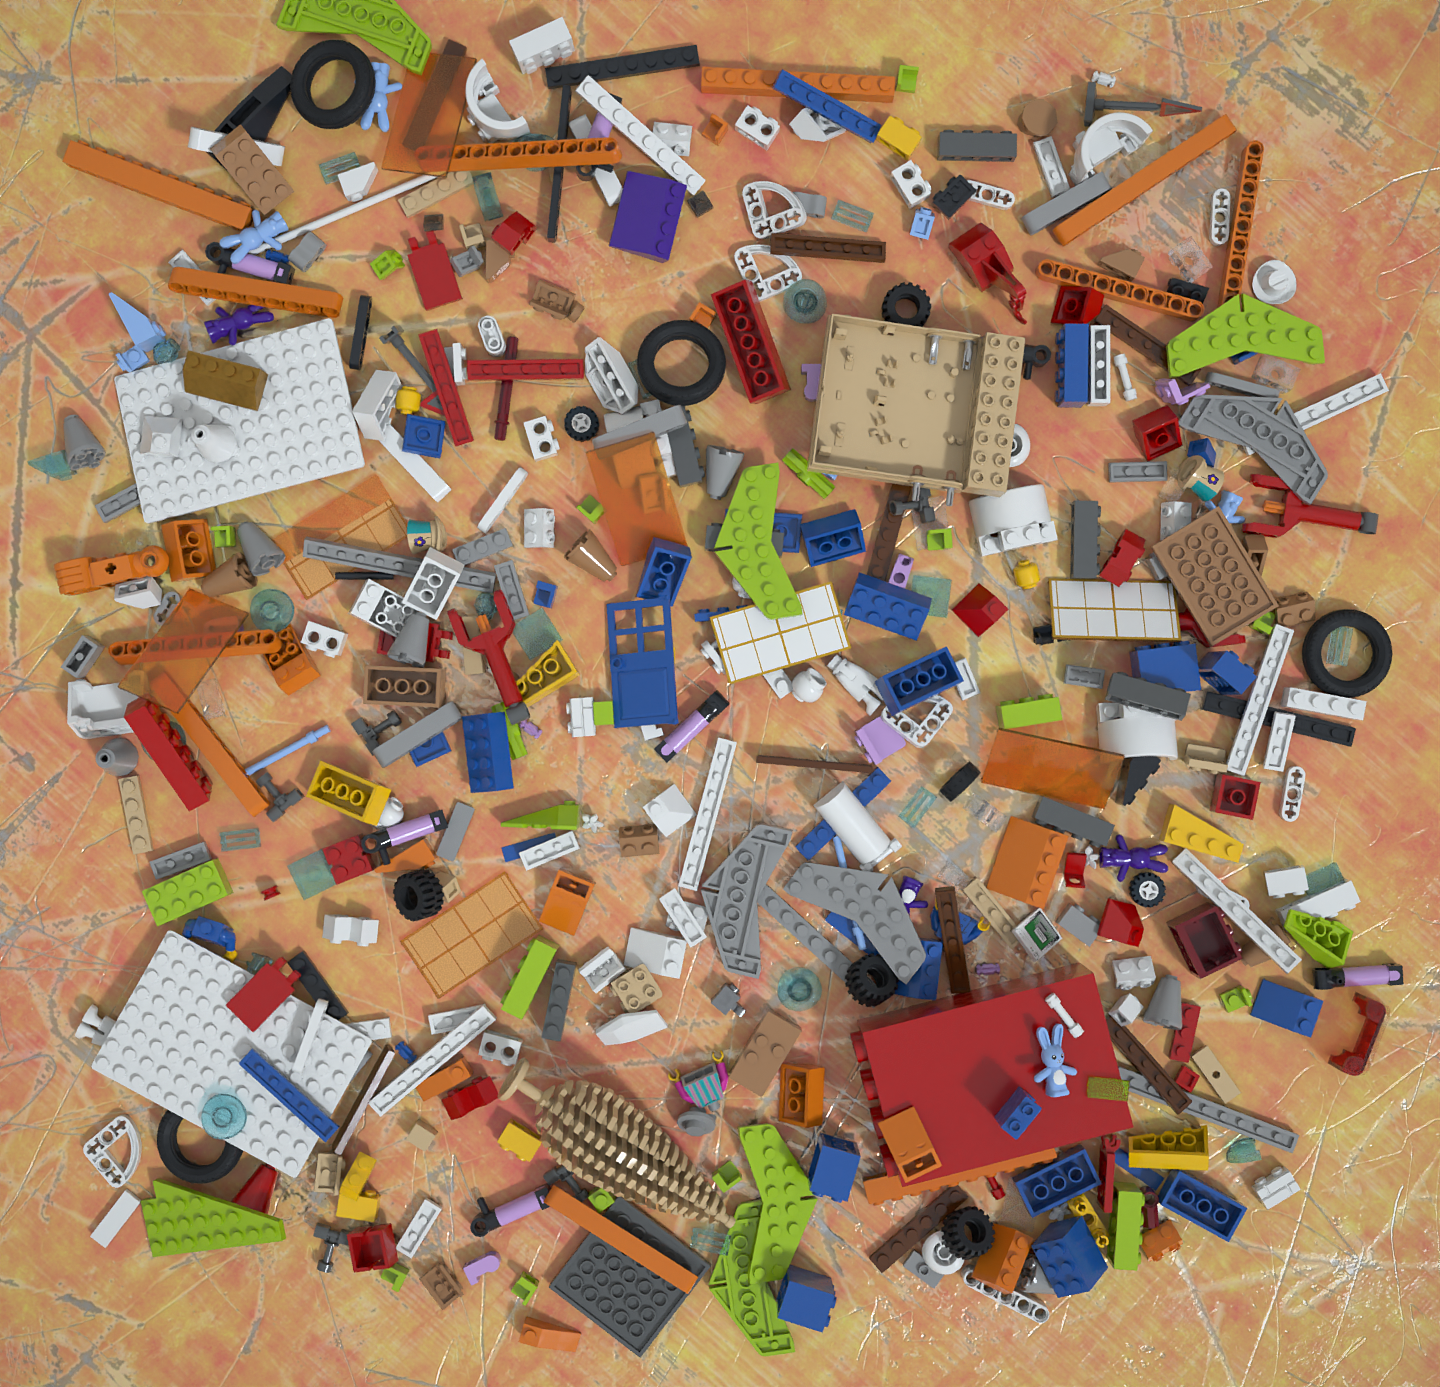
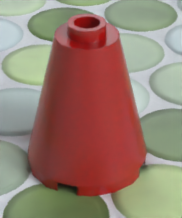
M267 1163L261 1164L231 1202L268 1214L279 1171Z

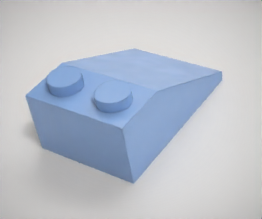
M109 293L135 346L145 352H149L167 342L164 337L166 332L161 325H158L156 321L153 322L114 293Z

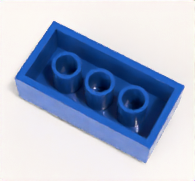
M1064 324L1059 333H1056L1055 343L1058 345V352L1055 354V363L1058 364V371L1055 372V383H1058V390L1055 391V402H1058V407L1081 408L1088 402L1089 324Z
M859 572L844 615L917 641L930 610L932 598Z
M946 646L880 677L875 681V684L891 716H894L959 685L964 680Z
M1231 650L1229 652H1207L1198 663L1200 677L1221 695H1242L1257 677L1253 673L1254 669L1246 663L1243 665L1238 660L1239 656Z
M505 712L462 716L471 793L514 789Z
M1081 1144L1058 1154L1057 1158H1053V1161L1050 1163H1040L1012 1177L1016 1189L1032 1218L1102 1184L1085 1148Z
M1181 1169L1171 1170L1157 1195L1160 1205L1227 1242L1230 1241L1247 1210V1207L1240 1201Z

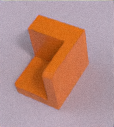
M712 113L710 122L702 132V136L718 146L728 131V123Z
M699 302L689 321L697 322L709 328L716 317V312Z

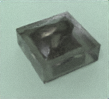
M704 191L687 200L697 218L714 208Z
M425 215L424 231L443 230L444 215Z

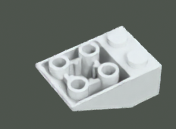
M366 579L348 614L397 637L409 616L418 611L401 603L404 597L370 579Z

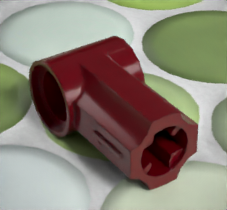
M1143 1186L1140 1188L1144 1196L1152 1194L1150 1200H1145L1144 1206L1141 1207V1213L1144 1217V1222L1141 1226L1148 1229L1156 1228L1159 1226L1157 1205L1159 1199L1151 1187Z

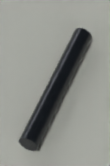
M335 572V580H394V574L384 572Z

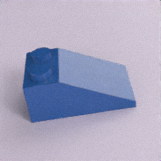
M653 537L647 552L636 597L654 599L667 595L670 596V606L673 607L692 558L690 547Z
M1262 979L1250 1015L1311 1038L1323 1001L1311 995Z

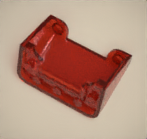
M1355 992L1352 1001L1359 1006L1358 1014L1365 1016L1366 1019L1353 1052L1343 1049L1340 1055L1335 1056L1331 1054L1328 1064L1346 1074L1362 1076L1371 1067L1389 1021L1391 1010L1385 1003Z

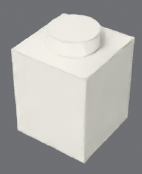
M1129 993L1118 999L1109 1011V1014L1121 1026H1125L1134 1021L1144 1006L1135 996Z

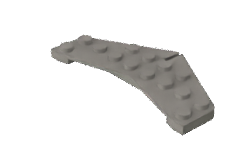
M1200 395L1191 400L1178 421L1179 427L1190 432L1252 448L1301 501L1311 505L1325 483L1328 472L1286 400L1276 415L1273 413L1282 398Z
M765 823L757 824L702 884V887L719 890V892L701 888V893L724 968L728 972L759 979L761 955L757 899L791 840L793 831L791 829Z
M810 862L803 863L783 890L793 897L856 921L898 979L907 984L925 961L926 952L893 878L891 877L880 891L878 888L889 874Z

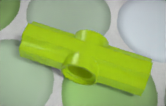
M794 448L782 459L784 464L796 473L799 480L806 486H810L823 499L834 490V484L821 473L807 471L808 461Z
M503 702L490 707L493 713L505 712L509 752L512 760L527 755L528 752L521 738L522 734L518 723L512 725L506 714V709L508 708H505Z

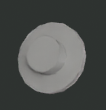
M692 1107L688 1112L678 1116L677 1125L691 1136H702L715 1129L716 1115L706 1114L704 1108Z

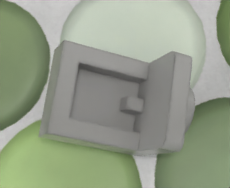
M473 245L470 246L468 251L452 257L450 262L460 278L478 270L483 263V257L481 252Z

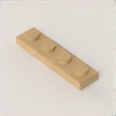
M470 171L449 172L398 199L407 218H410L475 183V180Z
M140 776L118 779L133 855L154 851Z
M976 877L962 890L988 922H991L992 927L1010 949H1013L1020 943L1011 931L1017 925Z

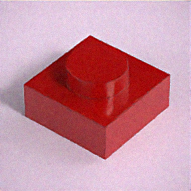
M1181 1065L1174 1081L1179 1087L1191 1093L1200 1075Z

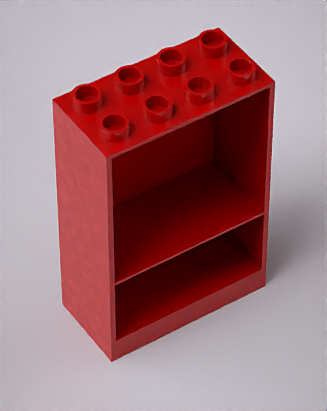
M1079 962L974 989L971 992L959 993L858 1019L859 1031L850 1033L858 1063L867 1061L869 1068L859 1070L868 1101L878 1100V1106L869 1108L877 1138H884L878 1125L879 1122L914 1106L942 1166L905 1183L887 1143L879 1145L888 1178L898 1175L902 1187L1134 1127L1095 976L1092 971ZM1055 993L1061 1000L1060 1004L1073 1021L1079 1023L1084 1030L1079 1037L1074 1038L1068 1031L1069 1027L1054 1008H1050L1045 1001L1047 996ZM1055 1024L1063 1026L1061 1048L1064 1053V1061L1062 1065L1070 1066L1077 1070V1074L1074 1076L1065 1074L1066 1086L1070 1093L1060 1097H1050L1045 1094V1079L1038 1083L1034 1081V1076L1047 1067L1041 1059L1042 1047L1036 1036V1031L1039 1027H1044L1048 1031L1051 1043L1052 1029ZM1020 1086L1036 1100L1035 1103L1042 1110L1016 1140L1000 1127L994 1117Z

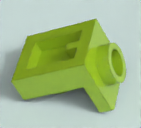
M386 250L370 263L380 280H384L396 269L405 266L402 256L396 250Z
M1241 985L1219 994L1228 1013L1246 1005L1248 1007L1252 1006L1251 999L1253 998L1249 989H1245Z

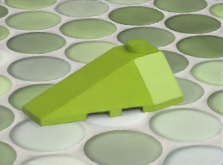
M564 801V804L501 823V827L527 828L532 826V828L538 829L551 827V829L577 830L580 823V804H575V801Z
M1288 910L1283 927L1314 960L1326 968L1344 965L1353 935L1352 930L1338 921L1325 920V918L1313 917L1300 911Z

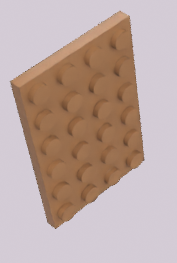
M1219 506L1151 546V549L1210 646H1214L1279 606Z

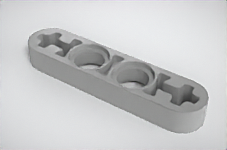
M1207 372L1205 383H1209L1211 386L1252 397L1278 398L1280 393L1279 390L1214 372Z

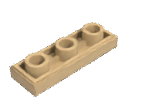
M478 616L462 617L470 640L481 635L475 619ZM463 647L465 675L486 673L484 655Z
M1204 1045L1190 1055L1223 1103L1226 1104L1241 1093L1207 1045ZM1214 1071H1217L1216 1076L1212 1075Z

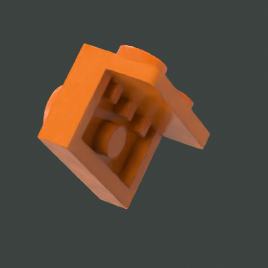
M1169 1219L1156 1228L1142 1234V1245L1140 1246L1149 1262H1157L1164 1258L1165 1253L1178 1251L1183 1241Z

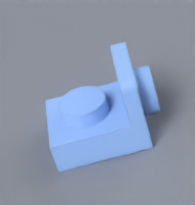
M924 207L916 209L910 235L929 239L935 214L932 213L931 209Z
M133 346L123 354H116L119 359L117 364L123 371L133 372L150 362L146 353L137 346Z

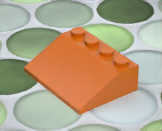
M1010 816L986 888L1044 909L1069 836Z

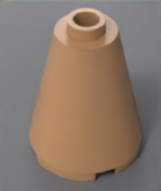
M590 529L575 541L572 551L568 550L564 555L567 561L603 582L606 580L610 582L617 575L615 572L617 567Z
M239 552L233 554L204 578L201 590L205 595L215 597L252 589L257 586L258 580L257 576H253L249 571L244 554Z
M1273 917L1268 919L1265 925L1290 948L1288 944L1291 941L1278 924L1273 925ZM1251 939L1242 948L1241 956L1243 959L1241 961L1245 966L1249 964L1250 967L1271 960ZM1292 946L1290 949L1294 951L1296 948Z

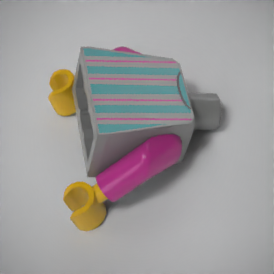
M721 1050L720 1059H716L714 1052L712 1053V1058L717 1062V1065L713 1062L682 1076L681 1080L679 1079L681 1073L678 1069H674L677 1073L676 1078H673L670 1072L668 1073V1078L671 1081H675L674 1085L683 1100L696 1104L698 1108L708 1106L710 1111L719 1109L720 1104L718 1101L724 1098L723 1091L727 1089L729 1079L726 1065L722 1062L724 1054Z

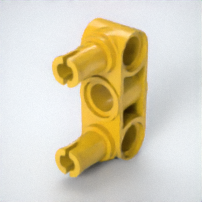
M1084 1193L1066 1201L1075 1217L1084 1216L1087 1213L1091 1214V1218L1085 1222L1096 1244L1101 1248L1105 1247L1104 1244L1107 1246L1110 1235Z

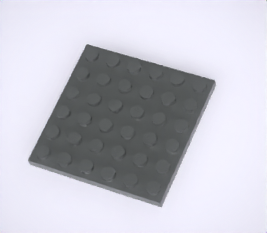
M622 1196L617 1197L603 1215L698 1276L689 1294L711 1267V1264L630 1201L624 1200ZM591 1232L549 1285L551 1290L640 1358L689 1295Z

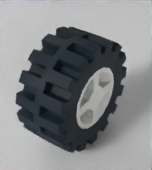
M576 406V408H572L566 414L564 426L571 438L584 442L596 436L599 430V420L592 409L586 406Z
M1149 872L1139 873L1130 881L1129 894L1138 905L1151 908L1159 905V902L1164 900L1162 898L1166 895V886H1164V882L1159 876Z

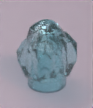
M171 338L157 343L153 347L154 361L159 365L173 362L178 356L180 346Z
M488 592L479 594L474 607L478 616L486 614L488 620H490L497 612V607L493 599L494 596Z

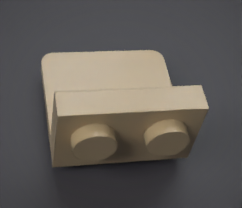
M640 964L621 977H617L611 982L612 986H610L614 996H619L621 999L620 1005L625 1013L638 1012L663 995L645 964Z

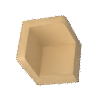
M479 223L464 227L463 224L459 225L467 250L473 245L476 249L486 246Z
M438 872L435 875L443 887V900L449 903L461 892L455 876L443 872Z
M418 1120L406 1140L419 1149L426 1151L438 1131L423 1121Z

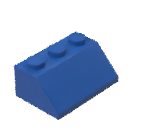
M855 509L800 524L802 538L811 567L866 552L861 522Z
M920 938L926 952V959L907 984L899 979V982L896 983L898 988L895 990V994L917 999L936 1000L943 942L935 939Z

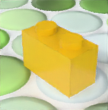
M889 116L878 132L876 141L908 161L919 145L922 136H920L919 131L915 128L905 126L900 118Z
M512 1118L497 1141L502 1149L505 1151L511 1150L516 1153L518 1159L524 1162L532 1160L542 1143L541 1136Z
M359 1151L341 1185L339 1193L357 1201L377 1160Z
M365 1190V1192L361 1191L357 1201L340 1193L336 1216L375 1222L378 1217L381 1195L376 1194V1191Z

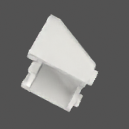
M134 671L128 676L127 682L92 686L84 679L68 682L67 724L78 737L83 739L133 733L134 731L125 720L124 714L128 703L147 693L151 696L148 675L145 671Z

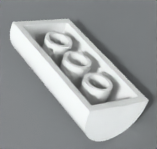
M844 781L813 805L859 863L865 864L876 859L888 847L890 839Z

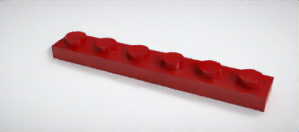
M438 329L418 334L455 447L474 441Z
M583 359L467 360V381L584 379Z

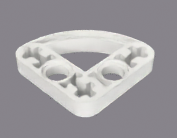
M758 181L749 183L743 188L742 195L752 232L757 238L767 239L771 237V233L781 234L802 226L806 222L807 216L801 201L786 187L773 182ZM751 189L756 191L753 193V197L748 195L751 193ZM768 190L781 194L789 201L793 208L769 217L762 191ZM756 206L761 208V214L758 217L753 215V209ZM795 213L801 214V217L798 218V222L796 220H788V218L791 219L795 217ZM782 218L784 225L782 228L777 229L775 222L777 219ZM761 226L771 227V229L764 230L763 234L758 231L761 229Z
M749 245L739 248L735 252L734 260L742 279L748 280L745 277V273L748 270H753L756 273V277L750 281L753 284L758 280L760 281V283H757V287L759 290H763L761 297H758L759 302L798 286L802 280V273L790 256L770 254V246ZM740 253H743V255H748L746 257V262L748 265L750 263H752V265L746 266L744 269H742L741 267H744L743 260H738V258L740 257ZM752 255L771 256L781 261L788 269L762 280ZM790 273L798 275V277L796 278V282H794L792 279L788 280L787 286H785L782 276H784L786 280L790 277ZM773 280H778L781 283V287L778 290H774L771 288L770 283Z
M936 695L923 701L934 704L935 707L920 726L903 712L893 716L896 719L899 716L902 718L895 725L896 720L894 718L888 719L886 717V711L889 712L887 706L881 713V719L913 746L923 748L930 742L953 711L952 704L941 696ZM946 706L948 713L944 712L940 718L936 716L941 710L940 707ZM929 719L937 722L936 729H930L927 726ZM902 722L909 723L910 731H902L900 724ZM924 731H926L927 734H926L925 737L923 738V740L925 741V743H924L923 741H921L920 743H918V742H917V740H918V737H917V736H921V734H922Z
M126 1114L115 1118L90 1139L83 1148L85 1156L112 1187L118 1188L124 1185L136 1171L141 1158L142 1143L139 1130L133 1119ZM125 1120V1127L123 1126L116 1130L115 1127L121 1123L120 1121ZM105 1131L112 1133L113 1139L111 1141L104 1139L103 1134ZM127 1132L131 1142V1157L125 1170L107 1148ZM100 1142L101 1145L98 1146L95 1149V1151L91 1152V1146H94L95 1144ZM103 1158L110 1161L109 1168L102 1167L101 1160ZM115 1167L116 1169L109 1174L108 1172ZM120 1174L122 1177L116 1182L114 1178Z

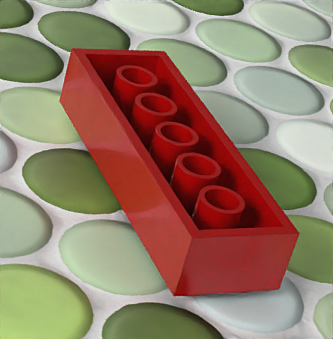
M744 279L711 294L750 404H759L790 391L789 382L753 282Z
M149 693L127 704L124 718L190 812L210 801L213 783L208 775L205 776L201 771L202 767L199 761L192 758L190 748L187 744L184 745L177 729L171 727L166 713L162 714L158 708V701L155 697L151 698Z

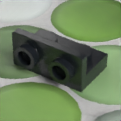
M961 174L957 178L952 177L946 184L948 187L943 192L941 190L938 191L932 198L934 200L932 206L937 208L948 220L977 191Z

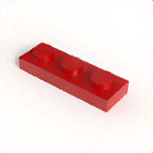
M1181 1002L1182 1028L1181 1030H1174L1168 1058L1189 1063L1201 1006Z

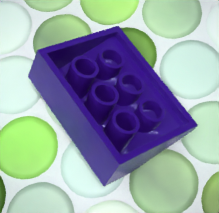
M627 171L609 247L660 263L668 261L687 185L666 178Z

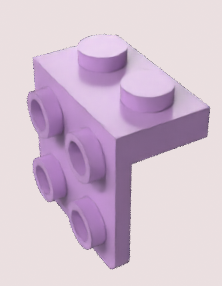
M1161 378L1155 381L1157 395L1162 398L1164 403H1171V405L1187 403L1189 401L1188 398L1194 395L1195 397L1206 393V389L1210 388L1209 383L1196 382L1179 390L1175 379Z
M881 716L854 731L856 733L854 738L859 747L863 745L866 753H864L869 763L873 762L874 765L879 764L884 758L906 745L904 738L884 723Z

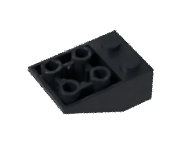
M1156 756L1124 758L1115 803L1122 806L1130 805L1136 798L1134 794L1138 789L1142 790L1148 783L1146 779L1149 775L1155 774L1160 768L1159 763L1161 760Z

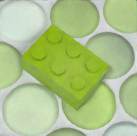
M1053 694L1038 695L1037 700H1034V697L1020 698L1018 703H1015L1014 700L1001 701L1000 706H996L999 729H1011L1062 720L1059 697H1053Z

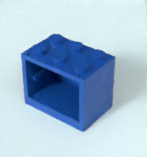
M1189 640L1173 642L1171 647L1170 643L1156 644L1154 649H1151V645L1135 647V651L1129 652L1133 678H1145L1147 682L1154 684L1163 683L1168 688H1181L1186 692L1201 690L1196 643L1189 644Z
M824 1133L819 1134L807 1175L809 1190L812 1191L813 1195L818 1197L826 1195L831 1197V1200L842 1203V1200L848 1202L861 1157L857 1143Z
M1082 1215L1050 1223L1031 1245L1057 1298L1089 1292L1108 1268Z
M789 1265L776 1298L777 1318L823 1333L824 1327H828L830 1322V1308L835 1307L837 1299L832 1278Z

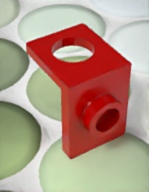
M1067 853L1063 872L1066 887L1085 888L1083 874L1087 858L1086 854ZM1070 879H1077L1080 882L1073 883L1070 881Z

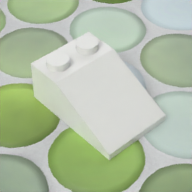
M631 927L624 965L635 968L640 964H645L651 973L680 979L687 941L684 937Z

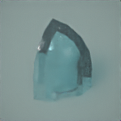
M1247 1137L1235 1141L1227 1151L1226 1161L1229 1163H1247L1262 1160L1260 1151L1256 1150L1255 1139Z

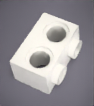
M748 105L735 124V131L766 151L780 130V126L775 119L763 116L758 108L754 106L751 108ZM747 118H753L755 120V123L752 125H748L745 122V120ZM768 128L771 130V134L764 135L761 131Z
M912 160L893 170L890 174L892 182L909 209L928 199L931 194L930 184L927 180H923L920 175L921 170L916 163L913 164ZM909 172L912 178L905 179L902 173ZM914 188H918L921 190L922 194L916 196L913 194L912 190Z
M546 416L523 422L536 462L558 455L557 450L560 447L557 438L553 439L551 432L554 431L551 420H547ZM537 425H544L545 430L543 433H535ZM543 443L550 444L551 447L548 452L540 450Z
M308 621L301 643L306 644V649L315 652L317 649L324 651V655L334 658L335 655L341 656L348 634ZM313 632L319 634V640L315 643L311 640ZM332 638L337 640V646L334 649L329 646V641Z
M486 1029L478 1055H481L482 1059L493 1061V1059L500 1060L501 1064L506 1066L516 1065L523 1039ZM493 1042L496 1045V1049L493 1051L487 1049L486 1043ZM512 1047L515 1052L514 1055H507L505 1048Z

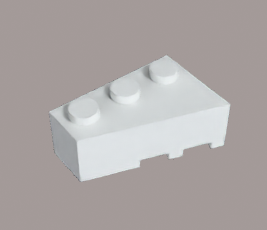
M376 370L353 408L352 413L365 439L385 441L387 435L384 434L386 425L390 424L392 420L389 418L392 407L395 408L397 391L402 388L396 372Z

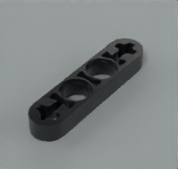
M360 296L349 361L350 369L361 370L372 308V296Z

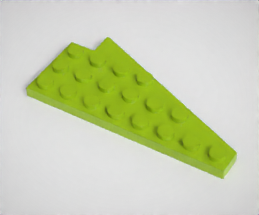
M160 1178L153 1181L156 1197L141 1200L152 1257L279 1242L286 1239L283 1220Z

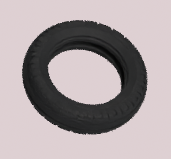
M326 40L313 45L300 57L292 72L290 90L293 103L299 114L306 121L319 128L340 129L353 124L363 116L374 97L376 80L369 58L360 48L343 40ZM333 60L349 62L355 72V86L350 97L337 108H318L311 97V83L316 72L323 65Z
M689 320L669 321L653 329L643 340L637 356L638 374L646 390L656 399L674 406H689L707 399L721 384L726 369L725 353L719 339L705 326ZM674 340H688L699 345L706 353L709 361L707 372L702 379L689 386H674L665 382L658 375L654 366L656 354L665 344Z
M1353 609L1336 610L1322 616L1311 626L1303 642L1302 661L1308 677L1319 689L1330 695L1353 698L1369 693L1384 680L1392 662V645L1385 628L1371 615ZM1343 626L1360 630L1366 635L1372 647V661L1369 668L1362 676L1351 681L1340 680L1331 675L1325 668L1321 656L1322 646L1326 637L1335 629Z
M167 1110L158 1127L157 1148L161 1160L172 1174L190 1183L203 1184L221 1179L237 1165L243 1150L225 1141V1147L221 1156L212 1164L198 1165L186 1159L177 1143L178 1127L184 1118Z

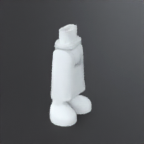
M836 655L827 666L833 671L832 674H835L843 687L858 702L861 700L865 701L867 705L866 713L871 716L881 702L868 692L871 690L883 701L875 684V681L878 679L860 666L847 661L846 658L843 660L840 656Z
M92 1004L84 1015L83 1022L79 1025L75 1037L79 1039L85 1036L92 1038L91 1043L102 1047L116 1021L107 1015L101 1019L97 1015L98 1007ZM90 1025L98 1027V1030L91 1028Z

